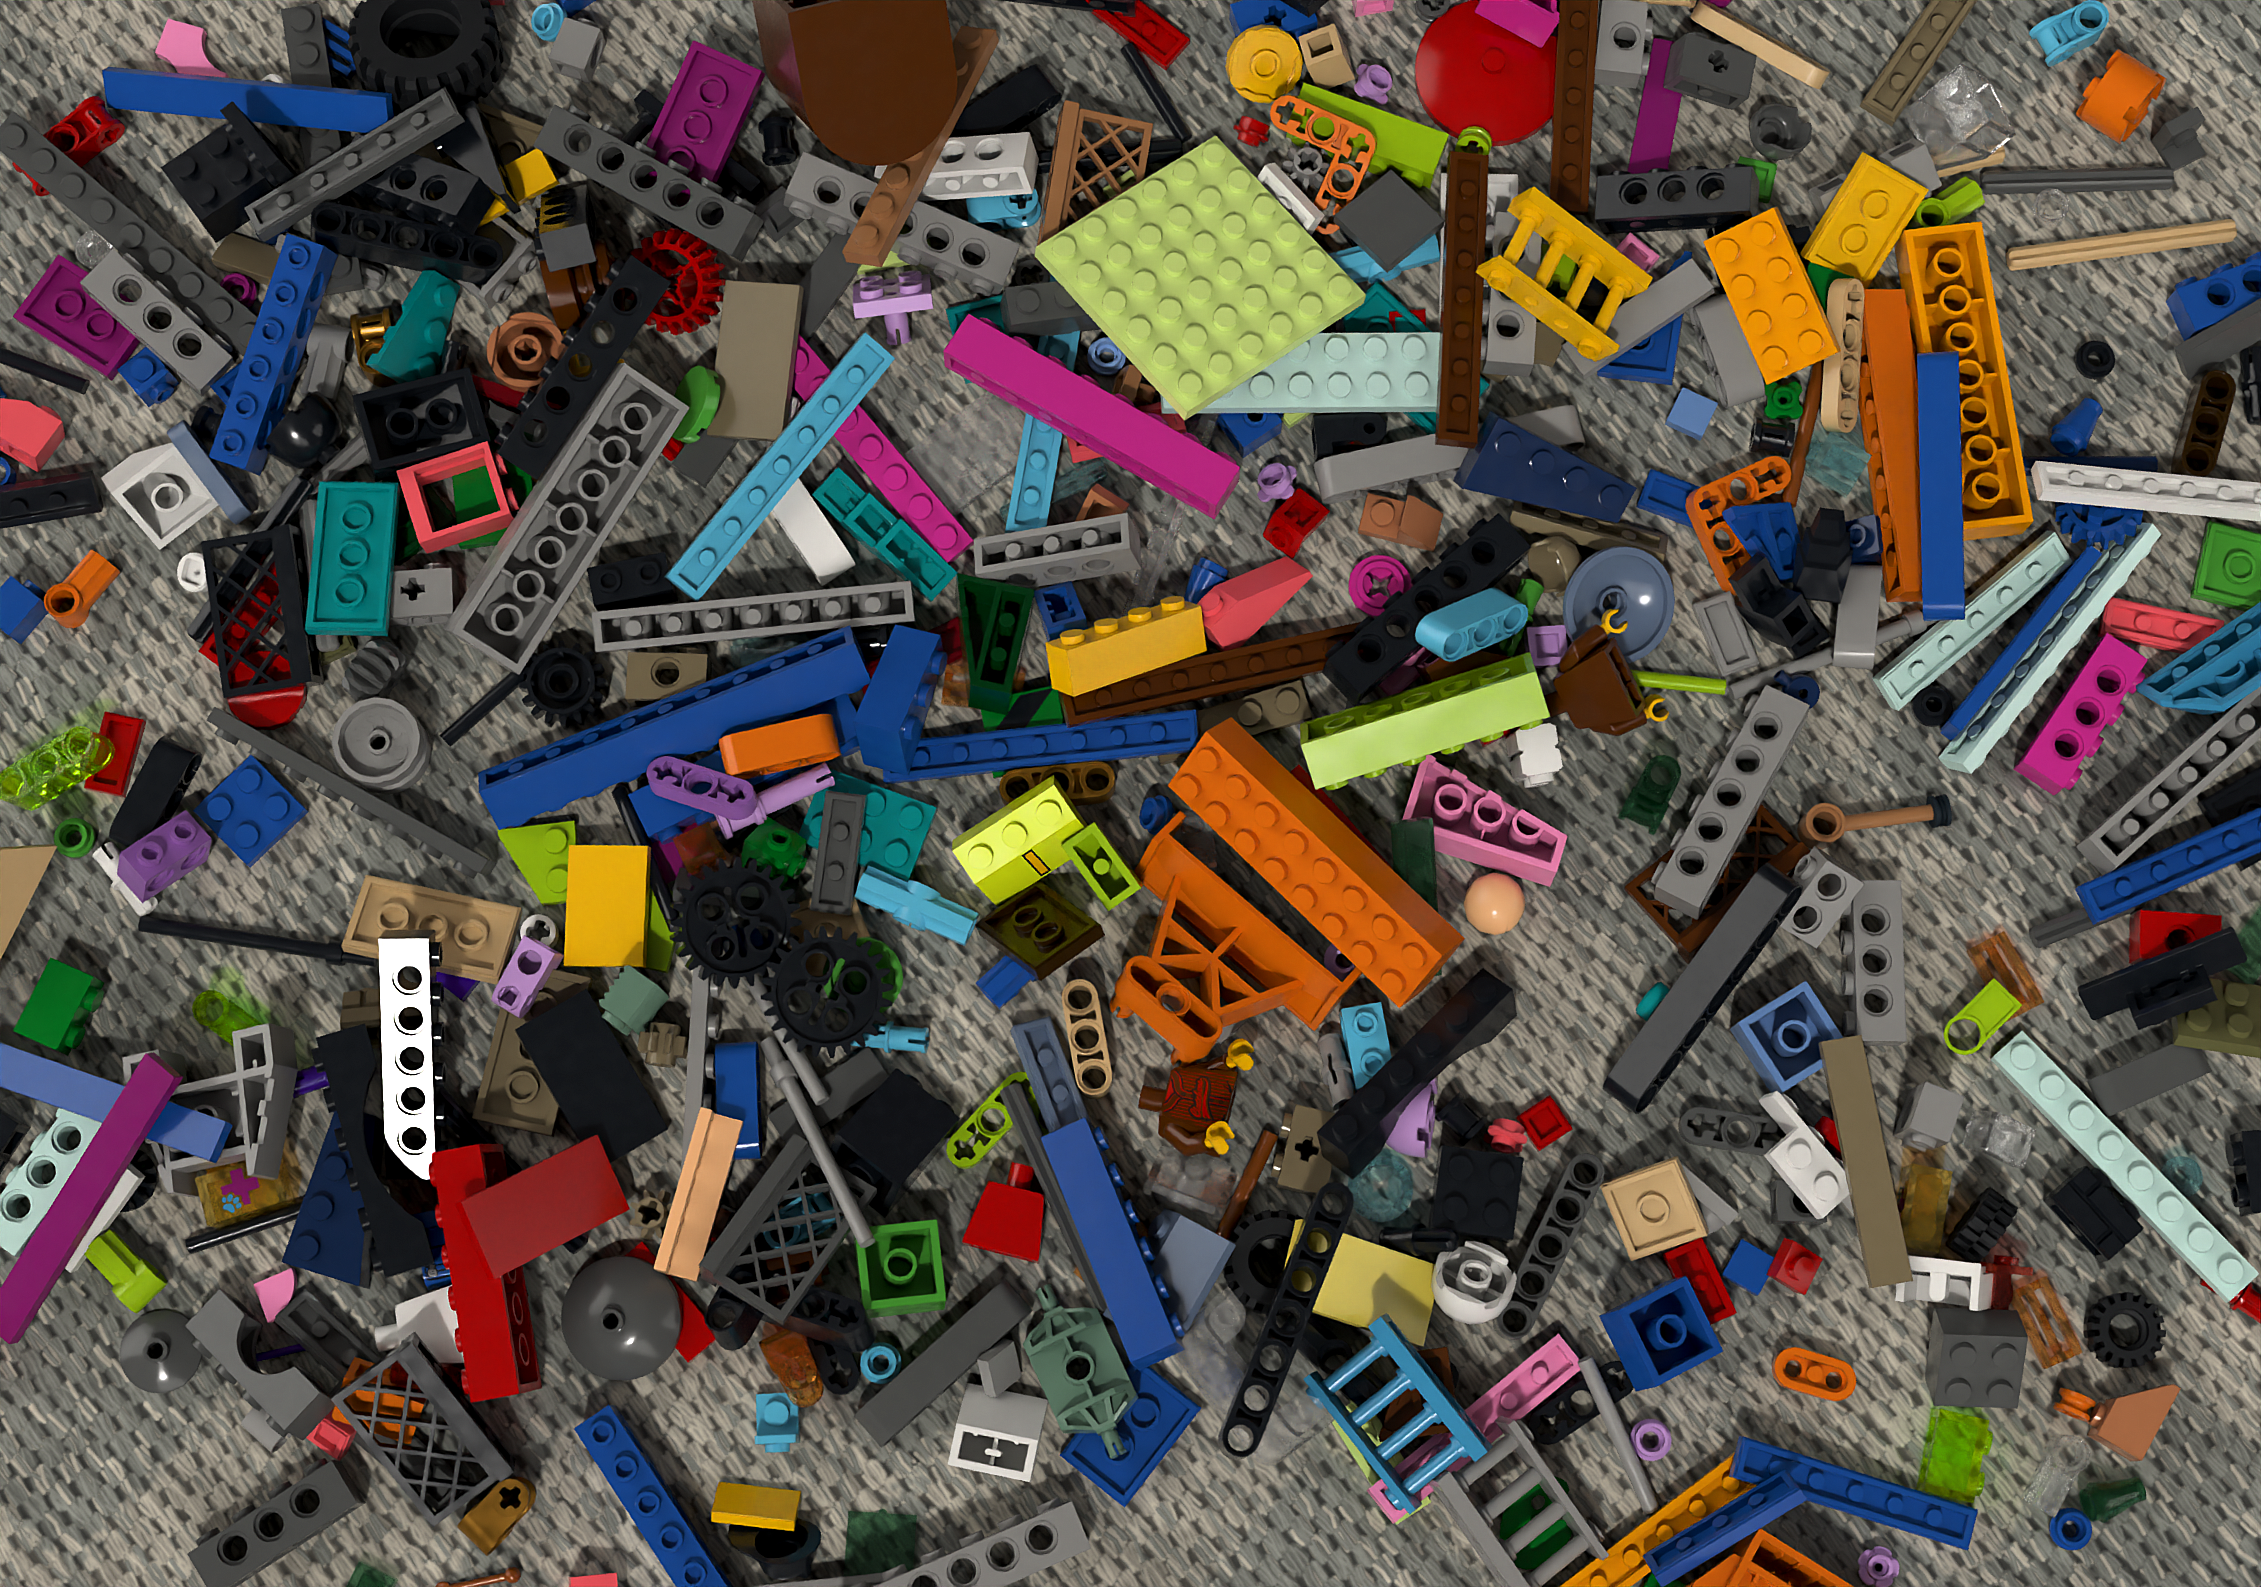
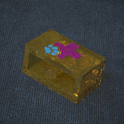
M283 1156L279 1176L275 1180L248 1176L246 1162L232 1167L231 1164L208 1168L206 1169V1175L195 1178L207 1226L220 1228L296 1203Z
M1914 1163L1902 1167L1896 1201L1907 1252L1926 1256L1940 1253L1952 1171Z

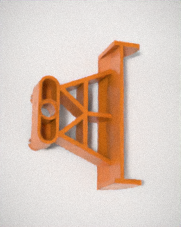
M1179 811L1155 835L1134 871L1143 885L1162 901L1147 956L1139 955L1129 959L1115 983L1116 994L1112 997L1109 1005L1111 1012L1114 1013L1117 1007H1120L1116 1017L1123 1019L1130 1017L1135 1012L1175 1047L1171 1053L1170 1060L1174 1066L1180 1059L1182 1062L1178 1068L1195 1065L1197 1059L1207 1056L1222 1034L1223 1027L1283 1005L1315 1032L1355 984L1362 972L1355 967L1344 981L1341 982L1176 841L1173 836L1187 817L1182 811ZM1173 911L1216 947L1213 953L1171 918ZM1164 947L1172 955L1160 956L1162 948ZM1227 956L1266 991L1261 993L1255 991L1221 960ZM1200 977V999L1176 979ZM1220 996L1229 1004L1220 1007ZM1162 1003L1170 1005L1175 1012L1166 1009Z

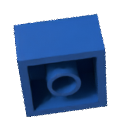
M1687 1276L1665 1281L1599 1315L1635 1391L1657 1387L1723 1352Z

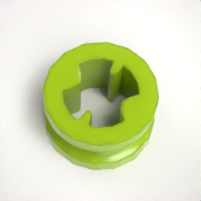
M1468 127L1460 133L1455 151L1489 155L1492 147V138L1481 127ZM1469 141L1478 142V152L1469 150Z

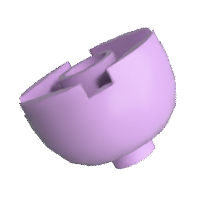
M1436 1077L1409 1103L1386 1141V1144L1396 1152L1413 1157H1428L1427 1149L1430 1150L1435 1124L1434 1117L1436 1116L1437 1106H1434V1102L1430 1101L1431 1093H1438Z

